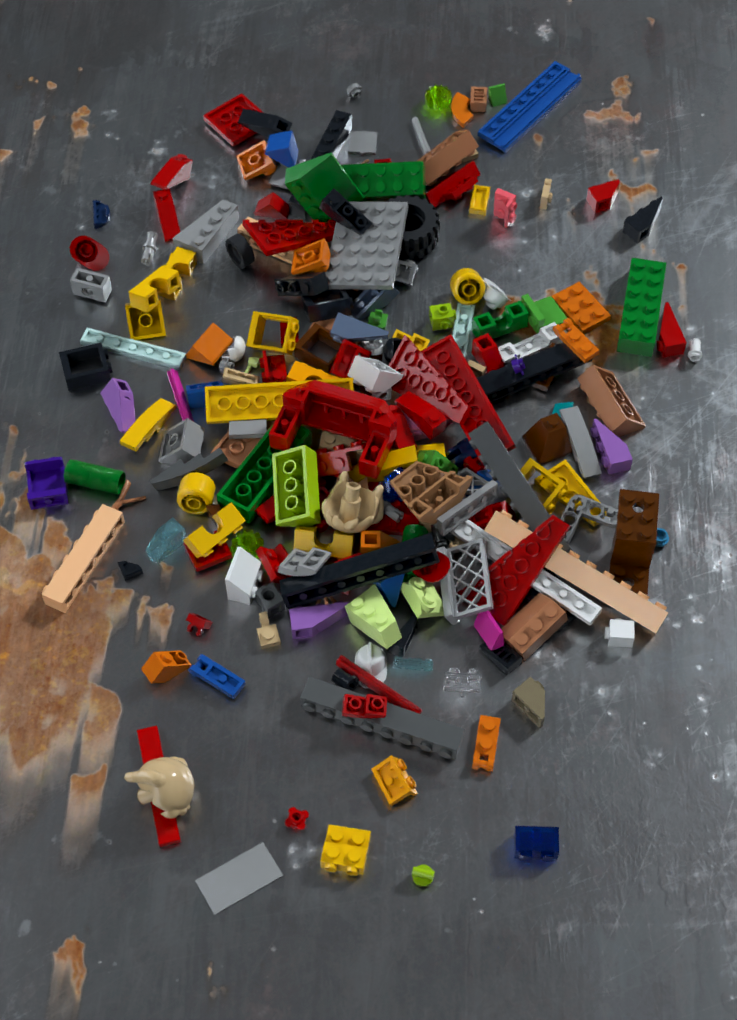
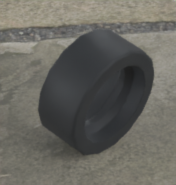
M237 233L225 241L226 250L236 266L243 269L255 261L254 252L244 236Z

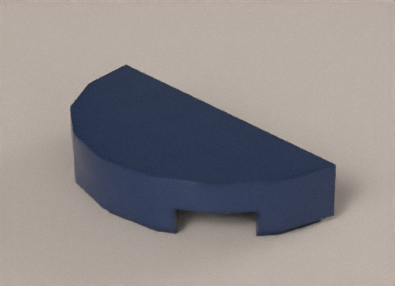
M93 200L94 229H97L109 222L111 213L108 205L101 203L99 200Z

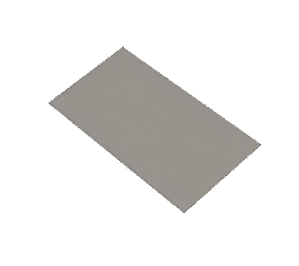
M264 842L198 878L195 882L215 915L280 878L283 874Z

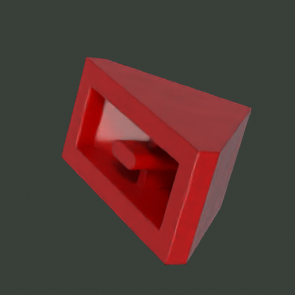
M272 192L258 201L254 216L288 219L289 204Z

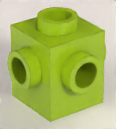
M450 303L429 306V320L432 331L453 328L454 320H456L455 309L452 310Z

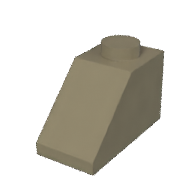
M529 677L513 691L512 701L541 728L545 718V690L539 681Z

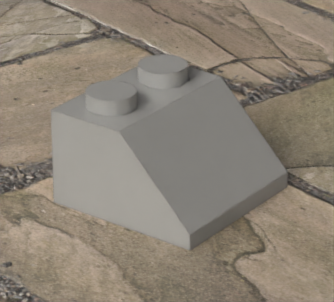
M187 418L164 431L158 462L174 464L181 459L185 464L199 453L201 454L205 428Z

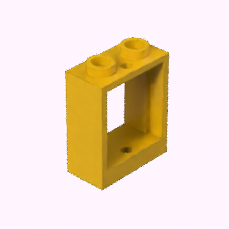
M253 311L246 346L254 350H266V352L292 355L296 345V333L299 331V320L291 316ZM266 320L288 323L283 348L261 345Z
M529 458L520 469L527 481L537 470L557 485L556 489L543 503V506L550 515L555 510L557 502L563 500L567 495L568 487L561 479Z

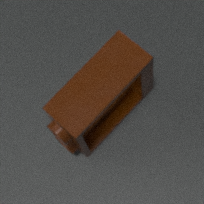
M314 323L296 343L294 357L313 368L321 369L330 374L329 372L336 355L329 362H326L308 351L318 340L337 351L341 343L333 340V337L330 335L331 331Z

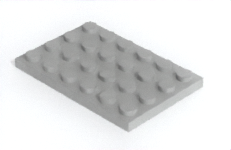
M350 202L373 224L362 235H359L336 222L330 248V263L328 270L325 272L329 289L393 290L409 207L408 202Z

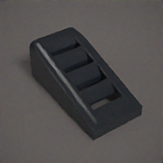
M415 614L400 629L402 638L388 648L389 653L403 658L418 627V619Z
M485 642L479 646V649L506 675L522 663V657L505 643L496 654L494 653L495 650L491 651L487 648L488 646ZM503 653L506 654V655L503 656L502 658L499 657V656L502 655Z

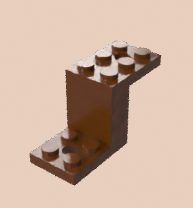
M620 489L617 524L610 553L609 573L615 576L613 580L619 584L621 581H629L633 584L631 591L636 594L641 591L648 596L649 568L657 538L659 493ZM640 507L643 512H635L633 508Z

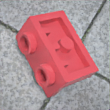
M497 188L494 197V215L505 219L504 228H508L510 224L515 222L517 216L515 214L517 208L516 195Z

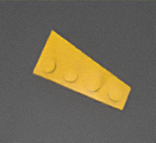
M566 459L548 470L565 482L568 487V493L565 498L559 500L565 506H567L569 500L574 495H582L600 502ZM542 474L534 479V482L549 494L557 487L555 483ZM579 501L578 503H574V504H575V510H574V512H575L576 514H577V512H576L577 507H578L579 505L582 506L581 501ZM594 507L590 513L595 516L599 515L601 509ZM582 517L593 527L600 524L585 517Z

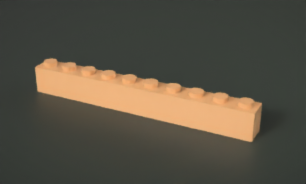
M503 509L501 513L495 511L484 531L510 547L514 548L522 539L527 538L533 533L528 529V524L521 520L518 523L511 519L513 515ZM559 544L545 566L547 569L652 632H658L669 614L665 611L667 609L666 606L659 602L651 603L648 601L649 596L641 591L636 594L631 591V585L624 581H621L619 584L613 580L614 575L605 570L603 573L596 570L597 565L588 560L586 563L579 560L580 555L572 550L567 553L562 550L563 545Z

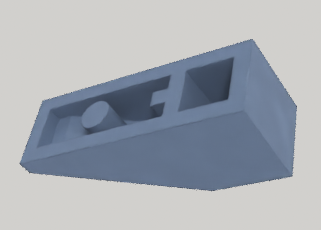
M395 287L393 290H365L353 302L354 308L351 309L352 315H349V317L361 321L370 316L371 312H375V309L380 310L387 306L400 292Z
M338 313L330 335L334 341L342 343L343 339L350 342L388 339L389 331Z

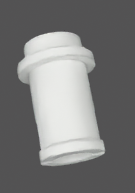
M697 338L689 341L688 358L693 362L699 361L702 357V352L700 351L701 341Z

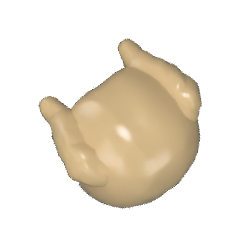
M343 471L339 481L334 485L329 496L322 503V513L327 524L344 533H359L368 529L371 525L379 523L384 515V487L378 485L372 492L369 489L362 488L357 482H349V473Z
M176 756L156 758L146 762L138 771L125 774L124 778L127 782L138 784L140 789L137 790V799L141 805L152 802L156 807L164 810L161 815L171 819L176 818L178 815L184 816L190 810V803L194 794V779L185 759Z

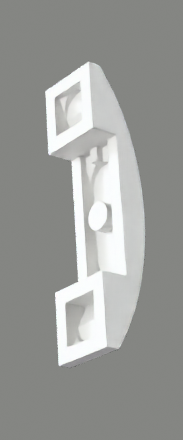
M553 322L540 328L538 334L514 345L509 342L498 347L502 361L504 363H511V360L515 359V354L518 359L529 357L541 350L548 349L552 343H557L560 338L553 331V327L557 324Z

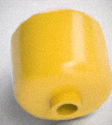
M463 268L453 274L450 279V289L459 303L473 305L484 296L485 283L477 271L471 268Z
M199 472L185 475L179 485L176 499L178 506L188 514L200 515L206 513V505H212L216 488L214 481L209 476Z

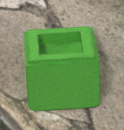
M505 84L489 87L488 100L493 107L507 103Z

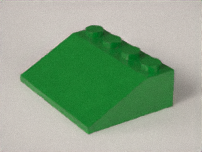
M332 152L286 168L285 185L310 217L318 219L319 222H328L331 219L319 207L322 200L333 188L349 202H361L364 200V195Z

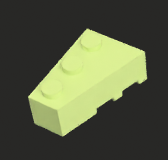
M375 584L345 606L351 624L384 648L388 649L402 638L396 619Z

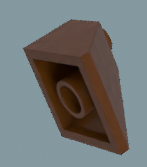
M557 413L541 418L522 436L529 451L540 465L572 454L566 426Z

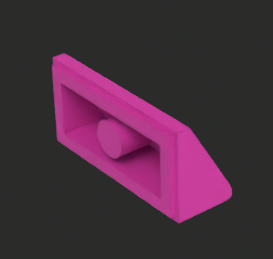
M490 612L479 613L474 622V627L488 648L493 651L504 646L503 631Z

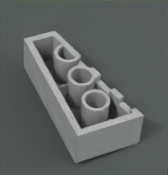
M224 199L172 238L174 251L176 247L196 252L197 262L205 264L239 220L238 205Z

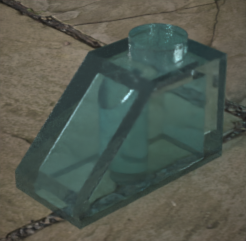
M172 517L157 529L145 552L157 564L161 563L183 545V539L187 537L185 528Z

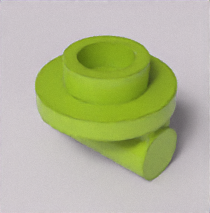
M427 865L413 866L412 879L418 886H428L433 882L435 871Z

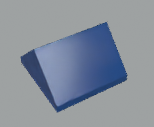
M293 131L270 134L264 153L288 168L296 165L299 151Z
M221 380L187 385L189 408L206 407L205 387L223 386Z

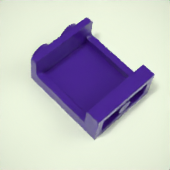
M61 456L31 460L24 463L28 484L27 500L31 510L69 504L67 483L64 481L65 465Z

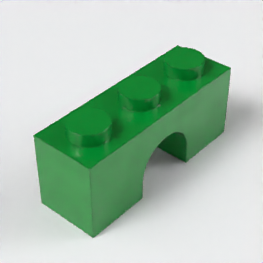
M521 301L505 306L503 314L493 319L489 312L473 317L472 333L475 338L487 333L492 339L527 327L529 313Z

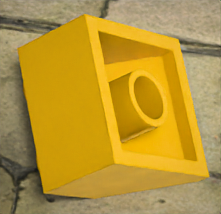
M158 299L159 304L149 312L133 308L130 303L125 304L130 339L140 340L166 336L160 299Z

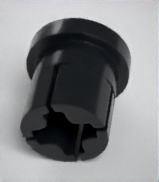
M342 668L336 670L331 679L339 687L351 691L355 690L359 682L358 677L355 675L351 676Z

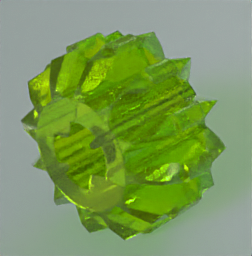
M435 84L434 87L429 86V89L425 92L426 105L429 106V109L434 108L435 111L437 109L441 111L443 108L447 109L452 102L451 90L448 89V86L443 87L442 84L440 86Z
M244 529L242 534L237 532L236 538H232V552L235 553L237 547H241L259 559L256 550L260 546L264 547V540L259 532L254 533L253 529L246 532Z

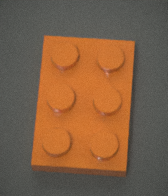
M580 281L551 296L565 316L570 318L583 334L611 319L608 311Z

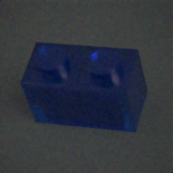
M515 826L514 858L521 861L541 859L544 862H552L558 860L559 827Z

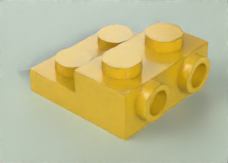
M329 824L320 861L321 868L328 872L343 871L351 876L364 875L371 831Z

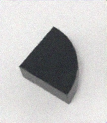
M127 561L117 562L125 581L143 574V570L138 564Z

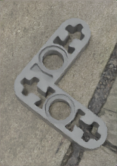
M582 495L572 496L560 518L562 521H565L570 516L575 518L574 524L570 525V531L565 535V540L568 544L570 543L582 517L610 528H616L617 520L611 522L610 517L617 516L618 510ZM579 501H581L582 506L579 505V506L577 507V509H576L577 514H576V513L574 512V510H575V504H574V503H578ZM598 507L601 509V513L596 516L590 513L591 509Z

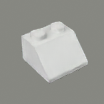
M357 355L347 375L353 378L355 384L365 386V390L373 394L375 392L384 393L403 378L401 373L383 362Z
M237 547L225 578L228 600L251 605L252 599L256 598L255 591L258 590V583L263 581L265 571L262 570V563L241 547Z

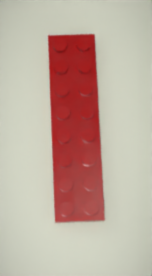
M450 334L421 350L425 357L471 407L472 410L464 425L460 424L468 440H471L470 432L488 421L507 451L515 449L514 442L453 336ZM476 449L474 451L479 458L481 453L478 449Z

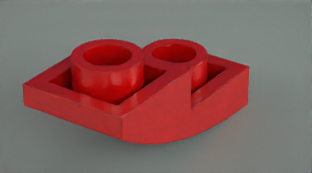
M345 694L343 697L342 716L353 718L386 717L387 697L367 694L366 697Z

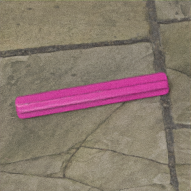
M170 369V371H167V376L182 421L188 418L194 422L177 370Z

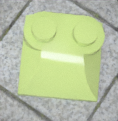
M412 577L408 582L402 583L400 590L417 619L444 616L442 598L432 583L425 582L420 577Z

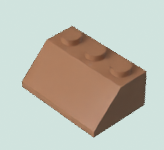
M539 592L501 629L504 642L526 661L568 618L566 612L556 602Z

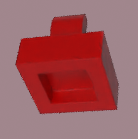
M469 456L464 459L463 469L468 468L477 474L480 470H486V466L478 465L480 463L478 457L473 459Z
M189 613L186 621L190 622L187 626V631L192 632L196 626L198 629L196 636H202L204 629H210L213 623L196 613Z

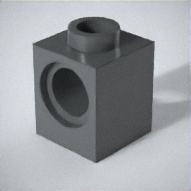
M273 583L263 585L255 591L256 602L263 612L267 611L268 619L285 610L284 600Z

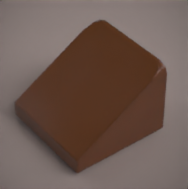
M206 505L208 516L217 527V523L212 516L221 510V505Z

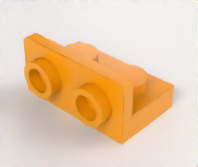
M392 755L371 770L389 805L394 806L407 796H416L418 793L415 789L417 785L414 779L408 776L406 772L407 766L401 758L398 759Z

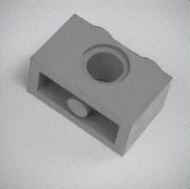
M76 268L70 279L72 292L75 295L106 302L112 291L108 275Z

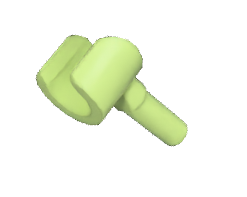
M250 357L244 372L249 373L252 368L258 369L260 365L259 358Z

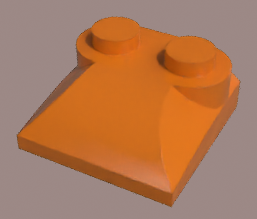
M265 140L236 155L245 181L260 174L271 175L277 168L275 160L264 154L267 145Z
M321 239L294 250L291 273L299 275L312 271L326 272L330 263V250L326 240Z

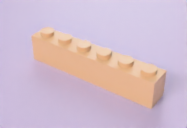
M104 504L101 505L99 510L94 512L93 519L89 525L87 524L84 527L83 534L74 542L73 549L64 557L63 564L59 570L57 569L54 572L49 585L44 587L42 597L45 605L64 613L67 612L124 525L123 512Z

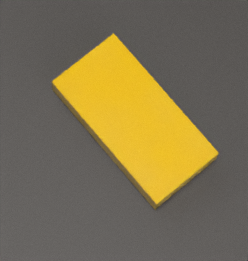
M474 185L469 213L486 215L490 187Z

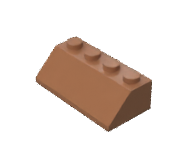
M469 130L454 132L417 160L423 161L425 165V185L431 186L435 184L439 176H445L450 172L449 169L451 167L460 165L463 162V158L466 156L470 157L475 153V149L479 146Z
M592 364L577 378L581 384V390L589 397V403L595 407L598 418L616 436L622 437L646 427L613 372Z

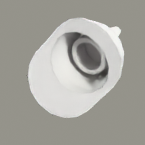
M484 278L483 280L487 284L483 296L486 305L493 310L503 307L510 299L496 284Z
M369 642L356 652L355 664L384 683L387 676L386 653L379 646ZM360 681L358 682L362 687L370 689Z

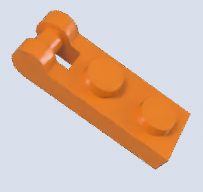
M566 318L562 324H557L553 327L554 333L584 363L599 355V349L573 324L570 318Z
M480 715L472 769L478 770V768L487 769V772H493L501 718ZM480 757L488 758V761L480 760Z

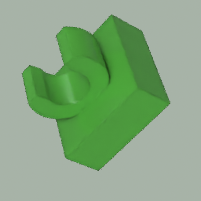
M375 309V312L370 313L368 324L385 330L388 314L383 313V310Z

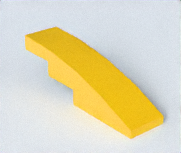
M162 398L157 400L131 425L120 439V445L137 452L144 441L148 442L154 432L158 433L176 409V404Z
M413 445L390 451L377 479L359 474V463L352 467L353 470L348 471L349 477L357 483L367 477L368 482L384 481V476L401 473V468L409 467L418 461L416 447Z

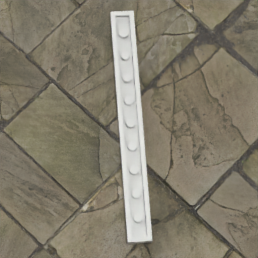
M468 519L450 532L465 543L483 538L485 540L487 558L493 562L497 561L509 550H512L511 547L485 532ZM476 546L474 549L479 552L480 546ZM544 569L532 585V588L551 598L559 606L590 626L602 612V607Z

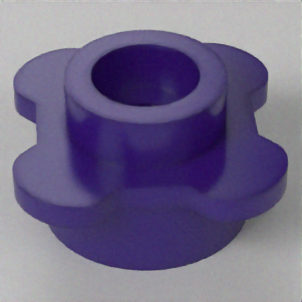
M515 354V359L511 360L512 367L516 374L521 372L524 375L523 369L526 367L523 359H518Z

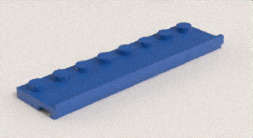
M554 61L478 130L477 136L503 150V153H506L581 83V75L570 72L571 69Z

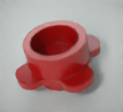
M291 807L288 810L289 816L285 820V825L296 830H303L306 819L309 817L308 811H300L295 807Z

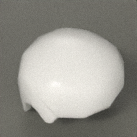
M240 336L233 337L235 342L223 353L221 359L230 358L231 362L241 360L245 354L246 346L244 339Z

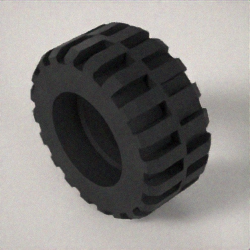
M396 196V199L391 198L387 200V202H408L409 207L405 224L419 227V229L414 231H404L399 260L420 259L424 257V254L428 255L439 242L440 218L438 211L435 210L436 208L429 204L427 200H421L418 196Z

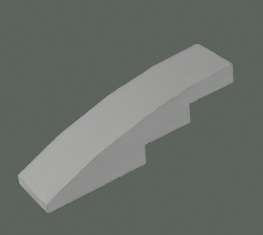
M578 406L559 410L562 422L566 426L575 462H578L582 479L601 475L602 472L597 455Z

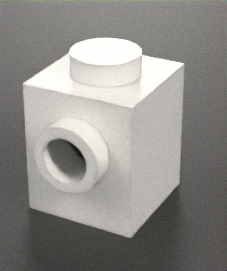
M621 618L610 619L608 627L604 629V639H608V646L632 648L634 642V621Z

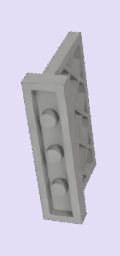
M464 468L456 475L462 477L466 475L473 477L470 484L471 489H467L465 495L470 496L462 499L460 503L437 518V523L434 526L437 527L438 533L445 536L499 498L498 483L494 480L488 482L468 468ZM475 485L483 486L480 489H474Z
M480 538L448 549L444 546L437 548L438 552L445 554L450 560V569L447 575L440 580L444 617L454 625L460 623L459 619L494 609L485 540ZM480 546L476 556L470 554L474 547ZM462 552L463 554L460 559L455 561L453 554ZM467 556L473 558L468 567L462 565ZM477 562L482 563V567L479 570V572L476 573L472 569L474 568ZM460 567L465 569L460 578L455 576ZM469 573L475 575L470 584L464 582ZM479 579L484 580V585L478 590L474 586ZM463 584L467 586V589L461 596L457 593V590ZM474 590L477 592V595L471 602L466 598ZM482 596L486 597L487 604L482 606L476 605ZM464 601L470 604L465 611L460 612L459 607Z

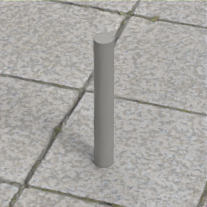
M414 117L412 122L423 151L426 154L430 151L418 118Z

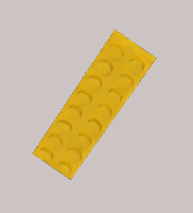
M353 378L318 380L354 391ZM312 380L205 387L206 423L219 424L236 420L266 419V421L276 420L283 406V393L290 388Z

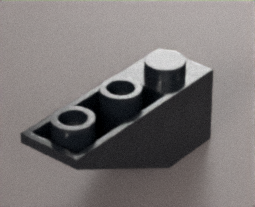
M248 109L242 110L237 122L267 138L270 134L290 131L293 124L280 116Z
M334 188L325 196L319 208L332 220L359 235H362L373 224Z
M662 196L652 200L649 205L640 208L637 213L625 219L623 233L636 244L650 235L661 210Z
M310 272L274 279L278 296H315L329 289L325 272Z

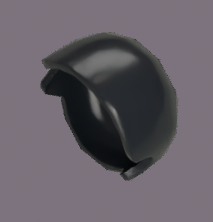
M390 338L386 341L383 354L389 364L402 339Z

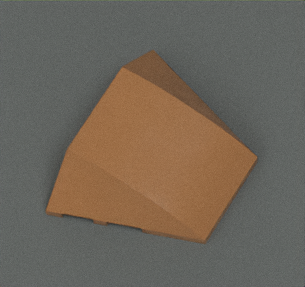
M416 461L392 479L390 485L420 522L434 525L437 523L438 517L462 501L473 477L469 475L462 477L456 475L454 471L444 472L436 466Z

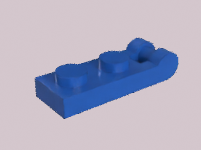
M200 654L196 664L191 665L188 669L190 674L199 677L233 700L246 685L245 680L203 654Z

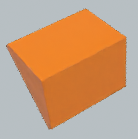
M212 323L190 348L186 358L214 365L234 341L215 323Z

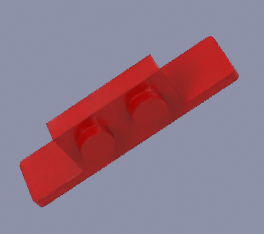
M470 161L425 193L429 204L436 208L445 200L453 199L455 201L462 197V193L472 190L474 188L473 185L479 182L477 177L481 175L475 162Z
M359 440L351 442V446L347 447L344 444L333 446V450L328 451L327 448L317 449L318 478L353 470L349 452L364 449L367 442L362 443Z

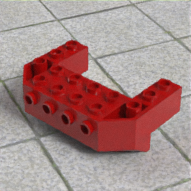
M312 380L295 386L283 393V406L269 432L271 448L281 451L290 449L301 424L351 439L367 442L359 459V474L374 479L378 478L397 436V419L386 400L318 380Z

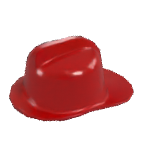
M78 236L70 244L72 258L88 269L100 271L108 265L110 260L108 250L91 237Z
M437 551L440 563L412 572L428 582H438L447 575L450 569V560L445 554Z

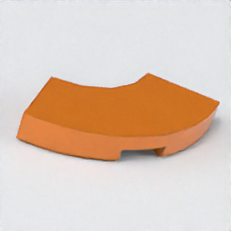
M457 92L451 102L452 117L457 124L465 128L474 119V115L468 109L470 98Z

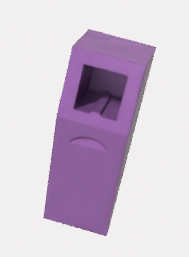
M112 378L100 393L118 426V430L125 434L135 422L133 392L127 381Z
M594 419L593 425L590 427V433L592 438L596 440L597 452L601 453L603 467L607 469L608 474L629 471L633 459L627 444L599 420Z
M339 601L328 605L316 604L310 607L298 606L294 609H289L292 639L314 637L346 617L348 614L345 606L349 602Z

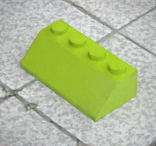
M302 445L272 454L276 526L308 527L321 523L317 453L308 446Z

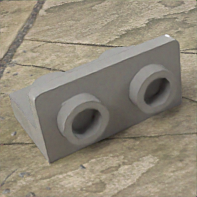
M398 261L395 282L412 286L415 273L418 272V267L414 261Z

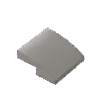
M315 547L309 552L294 548L279 565L278 573L290 576L314 575L330 558L331 552Z

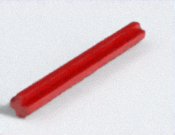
M341 655L336 660V665L339 668H342L351 676L355 675L358 677L361 683L380 696L387 697V701L393 705L419 714L422 713L421 708L345 656Z

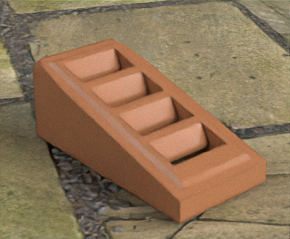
M471 87L470 112H486L487 87Z

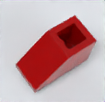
M619 179L588 188L586 200L594 213L611 208L619 191Z
M488 333L472 340L471 353L480 365L486 367V374L492 370L504 367L498 346Z

